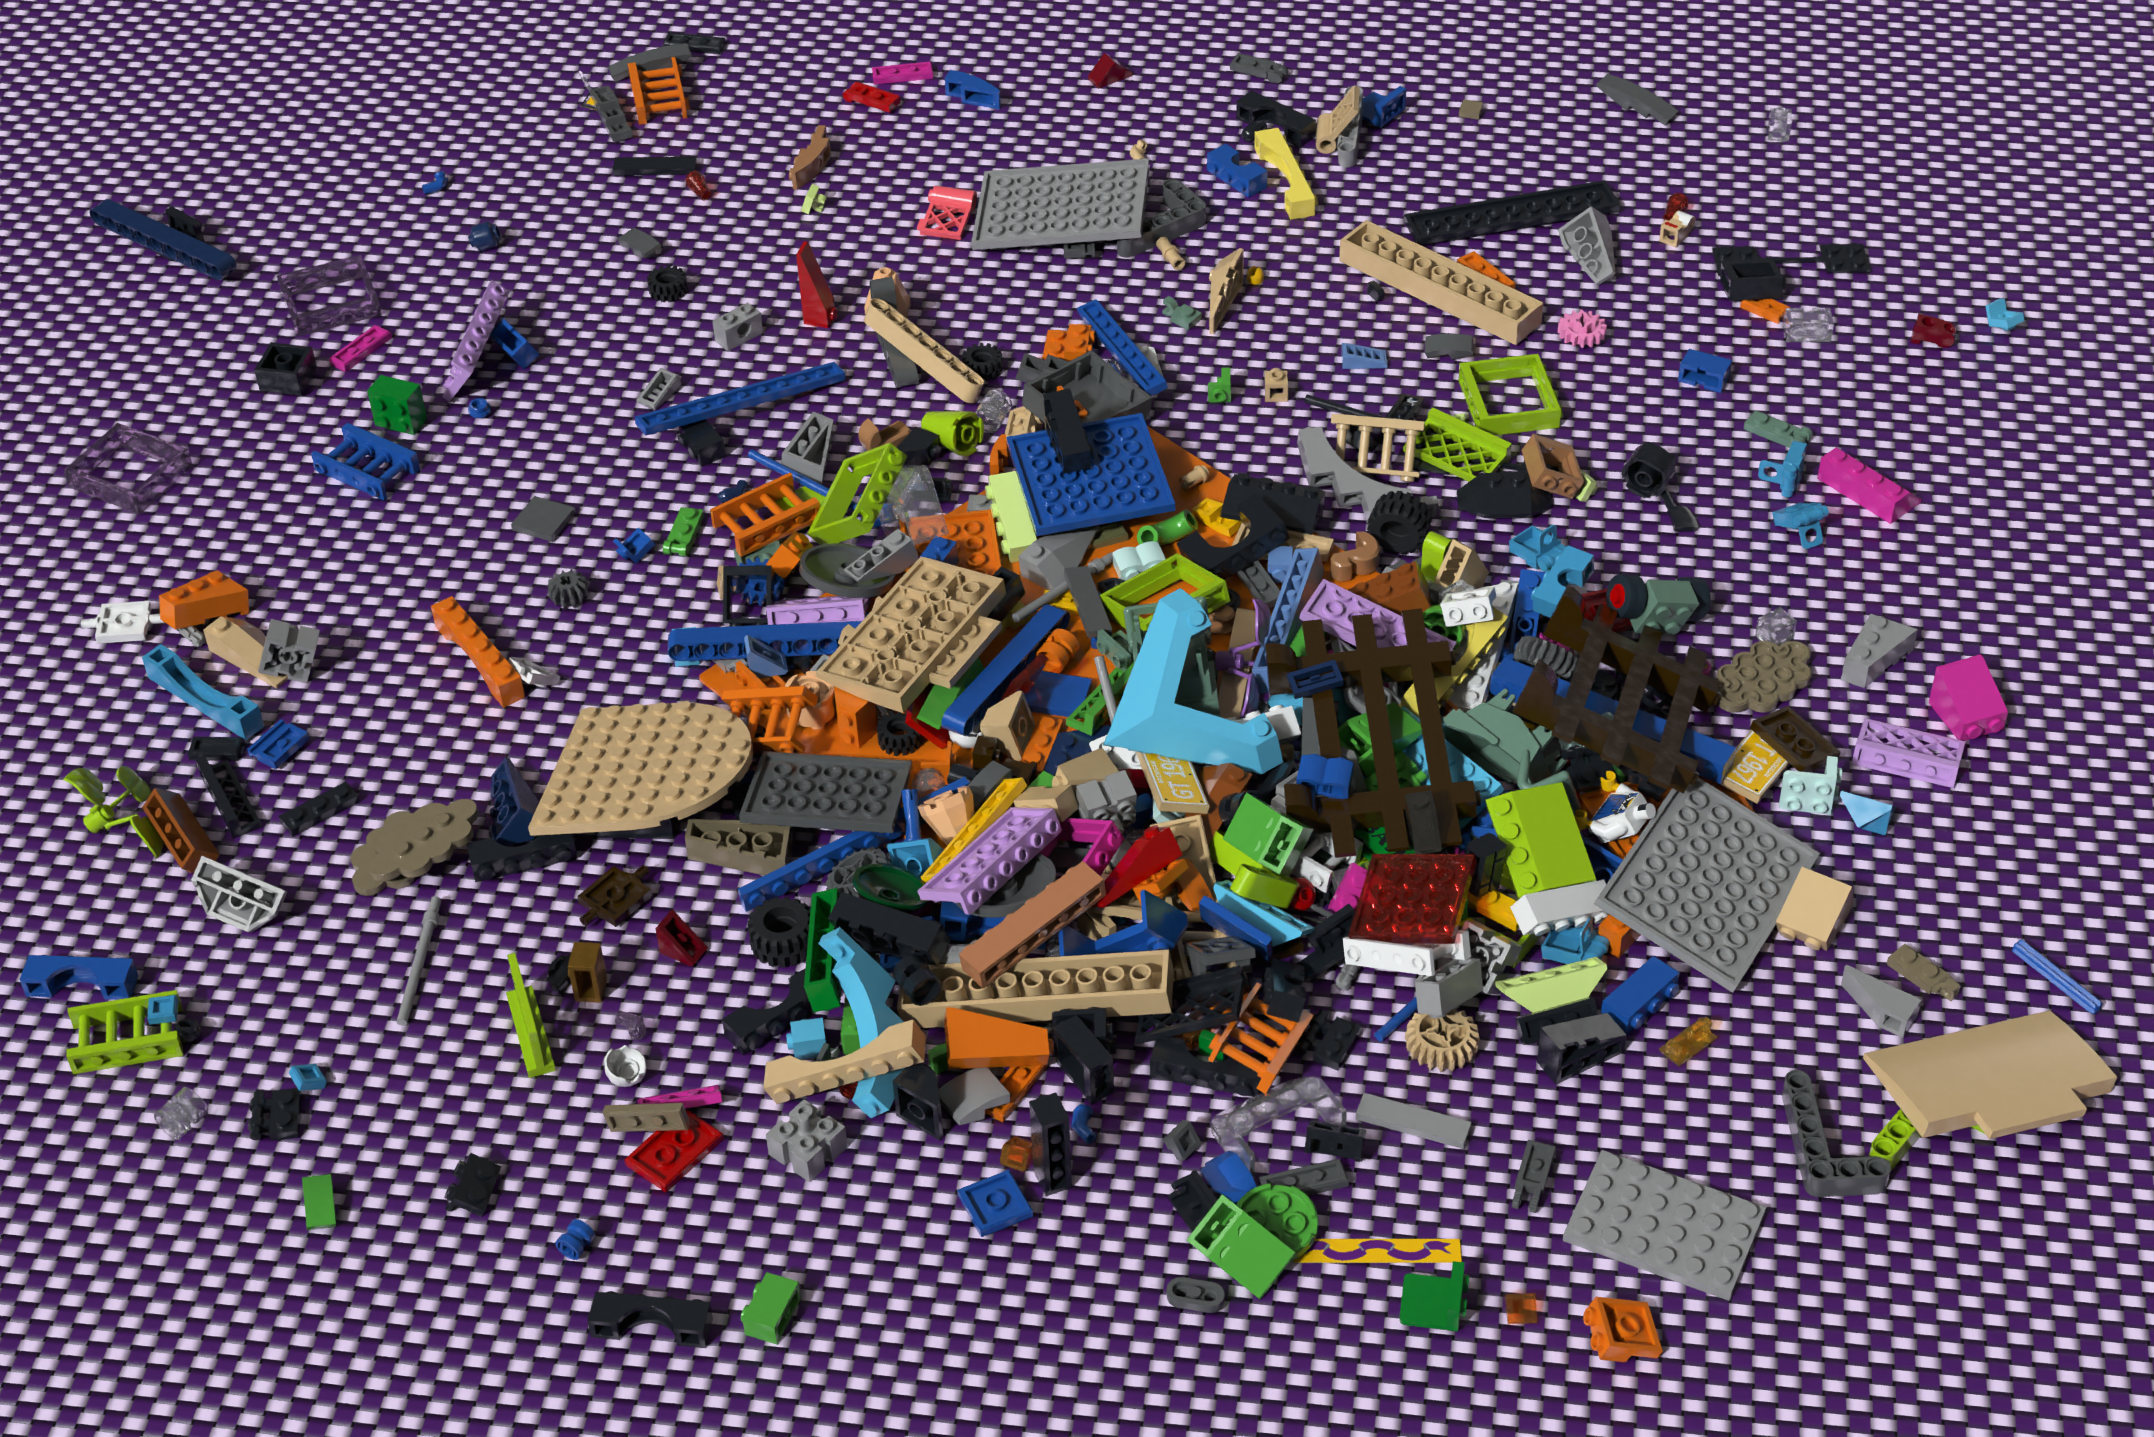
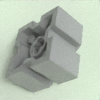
M271 619L258 673L278 677V673L288 675L287 679L307 683L320 630L301 625L298 630L296 625Z
M1125 770L1105 777V780L1100 782L1093 780L1076 786V798L1078 800L1076 815L1078 819L1111 820L1115 823L1121 834L1124 833V828L1136 822L1134 806H1136L1137 794Z
M1466 920L1461 930L1469 932L1470 958L1480 959L1483 992L1486 994H1499L1500 990L1496 988L1495 982L1507 979L1508 975L1503 973L1506 965H1514L1522 946L1504 936H1494V930L1477 921Z
M803 1099L789 1112L790 1120L788 1122L781 1120L766 1133L768 1153L771 1157L785 1166L791 1162L793 1172L811 1182L825 1169L824 1161L827 1158L834 1161L848 1148L845 1126L830 1116L822 1119L820 1109Z

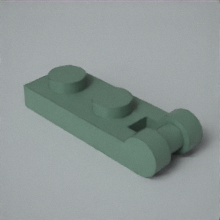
M1756 410L1744 423V430L1788 448L1791 447L1793 441L1805 443L1813 436L1811 429L1808 427L1798 428Z

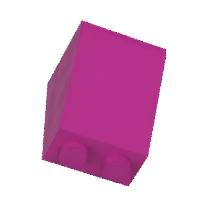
M1981 654L1936 667L1929 704L1957 740L1975 739L1979 736L1996 733L2004 729L2008 710Z

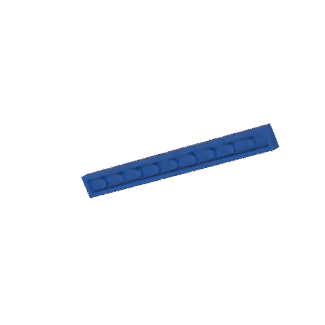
M835 362L638 415L635 416V424L645 436L653 435L657 432L675 429L679 426L714 418L718 415L775 401L779 398L814 390L822 386L832 385L844 381L845 372Z
M964 776L918 799V806L924 804V801L949 790L956 794L958 793V787L968 786L970 783ZM903 807L900 808L893 833L853 831L738 888L742 907L747 912L757 905L761 906L763 901L781 896L831 871L833 867L839 864L838 861L844 860L846 855L850 856L855 850L859 852L864 847L867 849L870 847L877 848L892 839H896L905 833ZM919 812L921 826L922 824L926 823V821L923 819Z

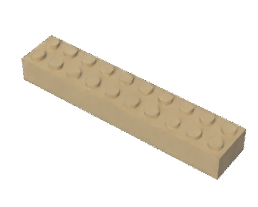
M1365 220L1340 240V262L1514 345H1517L1542 322L1543 302L1370 221Z
M1169 950L1021 959L985 988H981L962 970L961 963L938 964V966L928 965L930 970L941 981L942 988L939 995L929 1004L918 1006L913 1004L904 990L900 988L897 1011L903 1022L914 1020L920 1028L945 1027L944 1015L946 1007H953L1014 1022L1052 1020V1012L1062 1009L1080 1010L1090 1007L1106 1008L1108 1017L1172 1013L1174 968Z

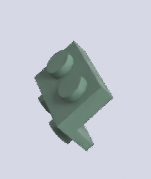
M1103 629L1097 632L1096 646L1098 651L1112 661L1116 668L1125 672L1134 662L1133 656L1128 651L1127 635L1121 630L1113 633L1112 636L1108 635Z

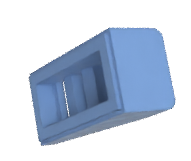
M1342 343V369L1387 368L1385 350Z

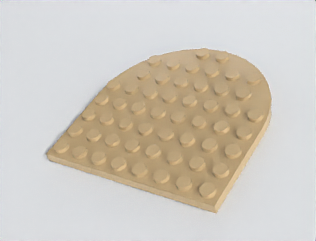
M689 701L679 703L660 702L650 705L635 704L632 706L613 705L603 708L588 707L581 709L528 826L530 835L637 830L660 826V821L673 817L681 820L720 800L728 794V787L734 782L742 780L753 758V744L750 732L745 723L730 711L708 704L690 703Z

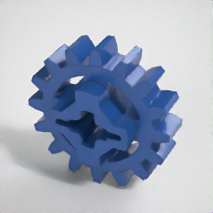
M756 557L755 562L747 559L746 564L740 563L739 566H767L768 559H765L764 562H760L759 557ZM774 572V599L778 600L780 594L783 593L785 579ZM733 579V586H736L735 593H742V600L749 598V604L758 601L759 606H762L763 601H766V579H745V581L744 579Z

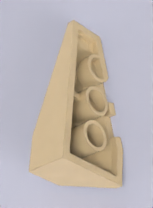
M1242 248L1221 259L1215 269L1210 271L1209 334L1215 333L1243 285L1244 249Z
M220 616L203 630L209 651L276 689L289 680L287 679L288 675L278 673V677L258 673L266 636L259 628L241 619Z

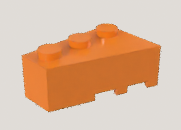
M218 570L159 595L160 619L175 630L204 624L205 619L213 617H227V614L240 612L241 615L249 614L248 590Z

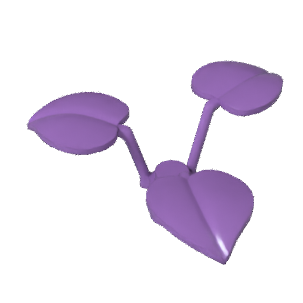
M1252 599L1256 611V641L1236 648L1230 647L1229 651H1217L1215 657L1217 671H1228L1229 674H1236L1248 679L1245 702L1240 718H1246L1245 715L1257 711L1259 705V685L1256 683L1255 674L1250 673L1249 675L1239 671L1243 666L1254 665L1253 661H1244V656L1239 654V651L1263 644L1265 637L1269 635L1270 610L1267 604L1259 599Z

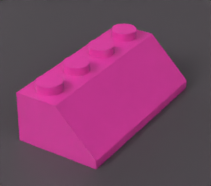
M1837 447L1821 457L1817 479L1890 524L1921 503L1919 497Z

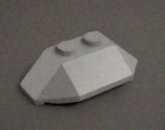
M201 856L191 879L207 915L249 933H252L277 916L287 894V891L204 856Z

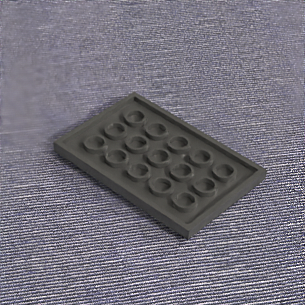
M763 751L739 814L740 823L893 833L903 802L901 790L907 789L913 769L912 761Z

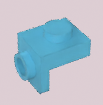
M2003 298L1986 305L1988 323L1991 327L2012 330L2017 324L2024 321L2023 312L2008 311L2005 299Z

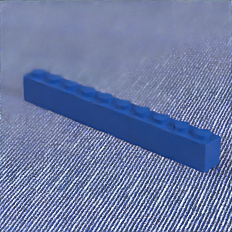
M1505 657L1491 675L1490 693L1497 695L1503 689H1507L1509 694L1504 699L1507 700L1510 695L1514 694L1516 697L1514 703H1516L1533 668ZM1557 678L1558 689L1556 694L1565 698L1570 682ZM1590 690L1584 707L1600 715L1610 712L1614 716L1618 701ZM1638 709L1632 730L1656 742H1660L1666 720ZM1686 728L1680 753L1698 761L1696 771L1699 772V776L1721 784L1734 764L1736 747Z

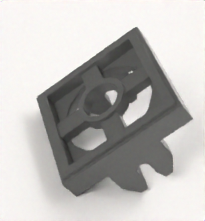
M1234 936L1184 944V952L1190 956L1193 977L1206 974L1207 965L1235 961L1236 966L1240 965L1243 972H1249L1250 959L1256 958L1255 948Z

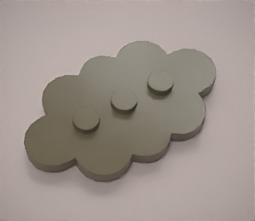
M1759 641L1751 646L1750 652L1737 653L1733 657L1732 664L1723 665L1717 670L1716 680L1720 682L1718 691L1721 692L1717 702L1718 706L1727 712L1733 713L1741 712L1746 708L1764 713L1774 710L1777 707L1778 701L1792 699L1796 689H1802L1810 683L1812 672L1810 667L1807 666L1810 660V649L1805 644L1797 641H1788L1780 646L1769 641Z
M470 799L456 800L448 806L441 803H431L422 807L416 816L401 820L397 823L394 831L385 833L376 840L374 847L377 855L368 864L371 877L376 881L384 882L392 880L400 874L406 877H419L430 870L433 863L447 860L455 848L462 847L471 841L473 837L471 824L479 816L476 803Z
M422 807L414 813L406 811L392 813L385 819L383 827L374 829L367 835V844L361 845L353 851L351 863L356 872L352 877V883L357 893L371 896L378 894L387 886L401 889L415 881L416 877H406L402 874L389 881H376L370 875L368 864L377 855L374 847L376 840L383 834L394 831L397 823L401 820L416 816Z

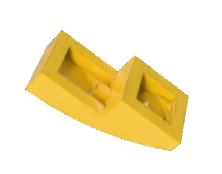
M1205 498L1192 509V514L1201 522L1228 537L1236 533L1242 521L1220 517L1223 503L1209 498Z

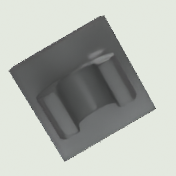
M1182 1120L1163 1138L1167 1149L1172 1150L1177 1160L1183 1161L1201 1144L1194 1127L1187 1120Z

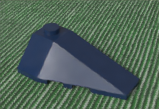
M505 757L491 778V798L495 799V802L490 809V816L494 818V825L492 824L489 827V836L501 845L510 846L533 840L535 837L530 835L528 826L539 801L510 758Z

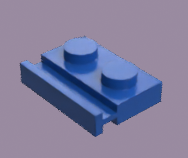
M280 719L247 750L250 757L254 756L258 761L277 769L310 738L307 731L291 723L286 724L284 720Z

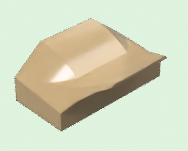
M1092 907L1078 916L1077 928L1083 935L1094 941L1116 933V924L1108 916L1094 913Z

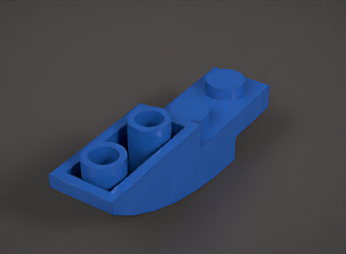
M1521 569L1509 647L1510 654L1515 652V647L1521 637L1534 636L1537 638L1540 613L1533 611L1531 594L1536 586L1539 587L1543 581L1545 572Z

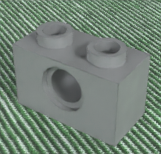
M748 302L712 321L715 342L727 351L763 333L761 312Z

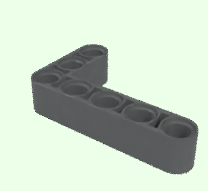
M1166 180L1163 183V203L1170 210L1143 220L1141 238L1131 240L1117 239V254L1124 258L1133 257L1156 247V242L1161 237H1167L1170 241L1203 227L1206 224V203L1179 180Z
M892 276L870 280L871 299L884 300L897 310L896 291ZM876 332L895 387L899 388L918 384L915 363Z
M1791 1070L1785 1076L1782 1100L1806 1192L1814 1197L1875 1195L1884 1192L1887 1188L1891 1171L1889 1162L1877 1156L1831 1159L1811 1079L1806 1072L1801 1070Z

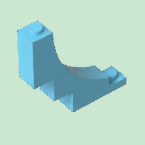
M840 927L823 935L818 944L837 961L832 972L840 983L853 1011L860 1048L877 1038L889 1026L903 1023V1020L885 1004L896 980ZM905 1068L858 1081L852 1101L870 1118L889 1111L894 1101L893 1080Z

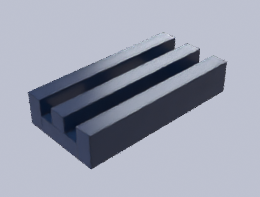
M1335 660L1287 673V681L1290 683L1295 699L1343 685V678ZM1333 670V672H1331V673H1327V674H1324V675H1317V674H1321V673H1324V672H1328V671ZM1310 677V679L1303 680V681H1300V682H1297V683L1295 682V681H1297V680Z

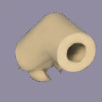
M1138 140L1137 144L1132 146L1130 156L1133 160L1145 159L1143 155L1148 146L1146 141Z

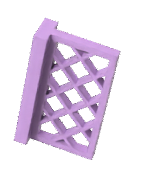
M832 596L775 601L774 605H767L766 607L768 625L863 621L866 618V610L871 602V597L848 598Z
M1864 718L1855 745L1852 764L1954 788L1966 741ZM1869 729L1878 730L1879 732L1872 733ZM1895 735H1900V736H1903L1904 738H1902V739H1897V738L1895 737ZM1887 738L1890 742L1883 743L1880 739ZM1920 741L1929 742L1930 744L1923 745ZM1912 744L1915 748L1908 749L1905 745ZM1945 747L1956 748V750L1949 751ZM1938 750L1941 754L1934 755L1931 751Z

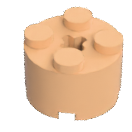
M807 671L806 675L798 677L797 674L792 676L787 681L785 687L805 686L818 696L816 706H806L802 709L798 722L800 726L818 730L823 728L825 723L830 721L836 713L834 686L817 678V671ZM792 707L787 708L788 720Z

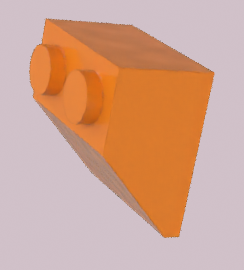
M834 686L840 739L847 744L860 748L877 733L876 704Z

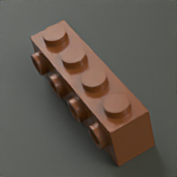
M154 788L142 808L181 869L194 873L201 856L216 861L220 855L180 793Z

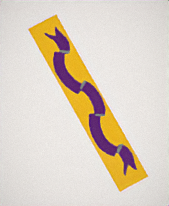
M1315 1239L1312 1246L1302 1256L1293 1260V1263H1453V1261L1462 1262L1460 1239Z

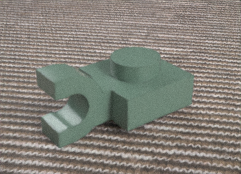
M1170 296L1163 300V304L1167 305V307L1162 310V314L1171 316V322L1184 329L1190 330L1201 320L1202 313L1190 306L1183 304L1179 307L1177 302Z

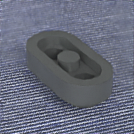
M1178 1277L1172 1279L1166 1288L1167 1300L1176 1308L1214 1313L1219 1311L1225 1302L1224 1290L1215 1282Z

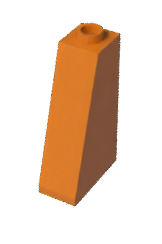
M946 1007L944 1026L948 1069L1047 1065L1049 1055H1053V1039H1048V1032L1045 1028Z

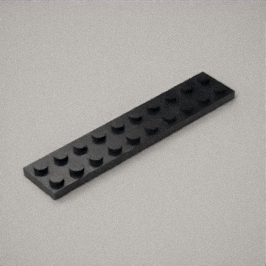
M1602 180L1404 214V223L1415 243L1427 245L1558 221H1568L1574 219L1591 206L1602 214H1609L1619 211L1620 204L1607 182Z

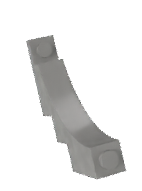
M1322 426L1307 427L1299 430L1297 445L1309 486L1332 485L1338 507L1361 504L1366 522L1368 523L1372 510L1381 495H1387L1390 491L1394 493L1402 491L1405 494L1407 492L1412 494L1411 489L1390 486L1374 481L1351 468L1330 446ZM1437 496L1419 497L1422 503L1425 502L1427 509L1431 511L1430 517H1436L1438 508Z

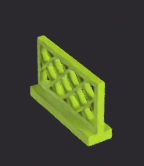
M1433 407L1428 412L1424 432H1419V436H1416V444L1424 443L1426 448H1415V457L1468 482L1476 477L1472 475V472L1483 470L1484 473L1496 472L1504 462L1508 463L1511 459L1512 443ZM1428 428H1431L1433 432L1438 434L1426 436L1425 432ZM1444 439H1451L1457 443L1446 445ZM1440 440L1442 445L1430 447L1428 442ZM1406 444L1403 446L1404 452H1406ZM1464 448H1470L1477 452L1465 454ZM1460 449L1461 455L1449 456L1448 451ZM1444 452L1445 454L1443 458L1432 456L1433 453ZM1490 457L1496 461L1485 463L1484 458ZM1480 459L1481 464L1469 466L1468 460ZM1464 461L1465 464L1464 467L1458 468L1452 465L1453 462Z
M508 954L507 957L515 990L506 992L528 1076L532 1078L556 1071L533 986L524 987L516 954Z

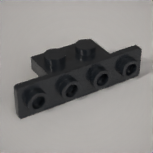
M1347 904L1314 927L1315 929L1312 933L1306 935L1315 951L1297 963L1304 966V981L1306 983L1310 982L1345 957L1344 937L1370 940L1394 923L1392 918L1382 907H1378L1360 920L1353 907Z

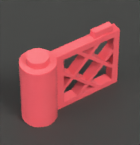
M935 185L929 191L928 200L930 205L924 219L919 220L917 230L920 231V235L961 240L970 214L976 208L977 192ZM934 209L944 211L943 213L938 215H935L933 213ZM957 212L964 213V215L955 218L953 214ZM946 217L951 219V221L942 224L940 221ZM935 222L938 225V227L934 229L927 228L929 225ZM955 225L959 228L957 232L947 230Z

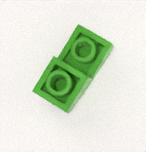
M331 1174L302 1177L307 1230L336 1227Z

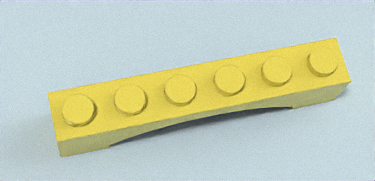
M1279 128L1255 131L1254 149L1259 159L1266 160L1276 166L1285 175L1290 184L1289 190H1285L1284 208L1290 220L1315 216V207L1318 206L1317 196L1312 193L1310 182L1305 180L1304 171L1300 170L1298 159L1293 157L1292 148L1288 147L1285 135L1281 134Z
M1492 606L1493 620L1466 624L1465 629L1468 631L1466 651L1456 665L1451 667V676L1434 678L1439 710L1442 707L1440 705L1441 701L1447 702L1455 691L1453 687L1455 685L1461 686L1467 678V670L1473 671L1481 660L1479 656L1481 654L1486 655L1494 645L1493 639L1499 640L1507 628L1504 627V624L1508 617ZM1413 683L1404 694L1399 706L1401 708L1403 706L1419 718Z

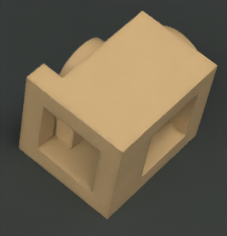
M1279 368L1265 371V402H1288L1287 371H1282ZM1270 389H1283V393H1270Z

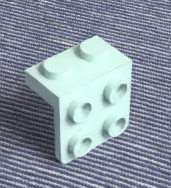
M1827 756L1824 774L1785 771L1782 780L1779 808L1790 811L1831 815L1833 801H1838L1839 786H1836V783H1841L1842 768H1837L1838 757Z

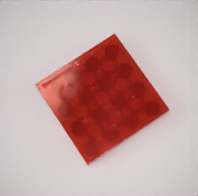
M1372 854L1349 931V939H1367L1389 943L1454 944L1477 862L1474 854Z

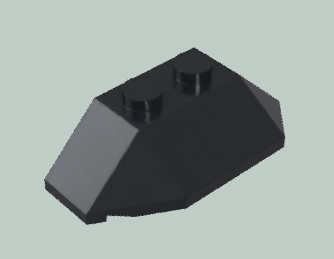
M1528 472L1480 473L1457 490L1456 493L1458 510L1467 511L1470 514L1483 518L1533 517L1544 510L1552 508L1550 492L1533 487Z

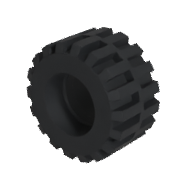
M1390 491L1387 495H1381L1380 499L1377 500L1368 519L1367 530L1376 538L1379 546L1383 547V550H1390L1394 554L1400 552L1404 555L1407 552L1413 553L1422 546L1431 526L1432 518L1430 517L1431 511L1427 509V504L1425 502L1422 503L1419 497H1413L1409 492L1405 494L1402 491H1397L1396 493Z
M775 897L772 901H763L762 906L757 905L754 908L755 912L750 913L747 924L753 955L759 958V961L763 964L768 962L769 966L775 967V965H779L780 968L786 967L785 965L788 964L794 966L797 965V961L803 962L806 960L811 911L808 905L805 903L801 904V901L796 898L790 900V897H784V899Z

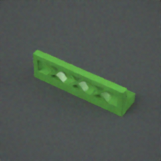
M1134 662L1125 672L1115 668L1109 674L1117 707L1123 696ZM1101 684L1066 719L1067 726L1092 736L1107 721L1109 714L1104 695H1102ZM1084 718V723L1078 721L1077 719Z

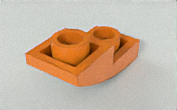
M1006 434L1000 435L991 450L990 475L1004 472L1003 467L1008 466L1007 457H1011L1006 442Z
M1185 858L1189 868L1181 874V879L1174 884L1179 888L1177 897L1191 912L1200 910L1199 902L1203 896L1214 899L1197 868L1189 858Z

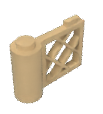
M1356 85L1347 92L1346 96L1331 113H1324L1318 117L1316 148L1320 153L1329 154L1336 149V138L1359 112L1360 88Z

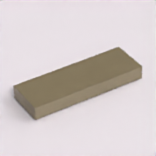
M683 1103L605 1105L603 1109V1115L610 1132L688 1130L690 1126V1120Z

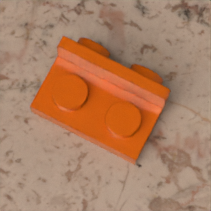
M1185 859L1171 862L1133 888L1140 905V891L1145 889L1162 899L1175 887L1174 883L1179 881L1181 874L1189 868Z

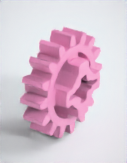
M1573 310L1571 315L1565 313L1564 318L1559 320V338H1565L1564 343L1572 342L1573 347L1577 344L1581 348H1584L1586 344L1589 347H1593V343L1600 344V340L1605 339L1607 328L1605 319H1600L1599 314L1593 316L1592 311L1587 313L1580 310L1579 313H1576Z

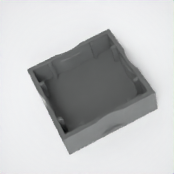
M1092 350L1067 362L1063 367L1047 372L1024 384L1022 405L1044 423L1043 394L1057 391V386L1060 385L1063 389L1070 388L1074 401L1078 400L1088 412L1087 417L1080 418L1081 424L1138 413L1143 414L1144 420L1150 418L1152 397L1132 381L1121 376L1110 364Z

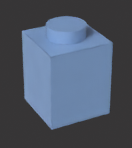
M1278 546L1268 552V575L1274 583L1284 582L1292 559L1293 546Z

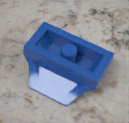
M1230 1150L1206 1162L1205 1167L1199 1170L1214 1192L1223 1194L1235 1205L1247 1192L1257 1187L1252 1174L1238 1154Z

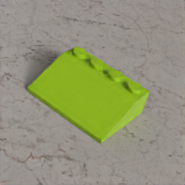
M1562 782L1511 791L1485 800L1496 836L1507 846V853L1504 856L1505 863L1518 900L1525 894L1596 881Z

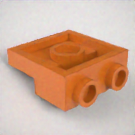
M1069 324L1068 331L1048 330L1042 359L1046 360L1049 354L1069 362L1091 350L1093 351L1092 344L1095 343V331H1091V325Z
M1596 1296L1585 1309L1583 1321L1586 1326H1590L1592 1331L1590 1345L1592 1350L1598 1352L1600 1360L1627 1362L1631 1356L1658 1358L1663 1352L1648 1302Z

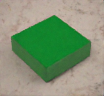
M1205 1029L1202 1030L1199 1035L1200 1054L1210 1057L1213 1050L1209 1048V1045L1215 1037V1033ZM1220 1051L1215 1060L1219 1062L1224 1061L1228 1055Z

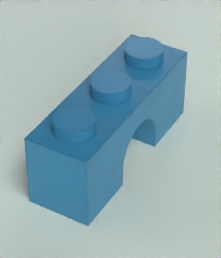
M1569 545L1563 553H1559L1551 570L1548 569L1545 572L1539 587L1536 586L1532 591L1533 611L1551 618L1566 588L1564 585L1575 584L1583 587L1594 572V555Z

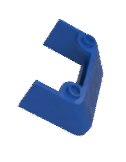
M1144 889L1140 891L1141 923L1096 941L1066 925L1058 931L1060 956L1155 950L1170 951L1188 928L1187 914Z

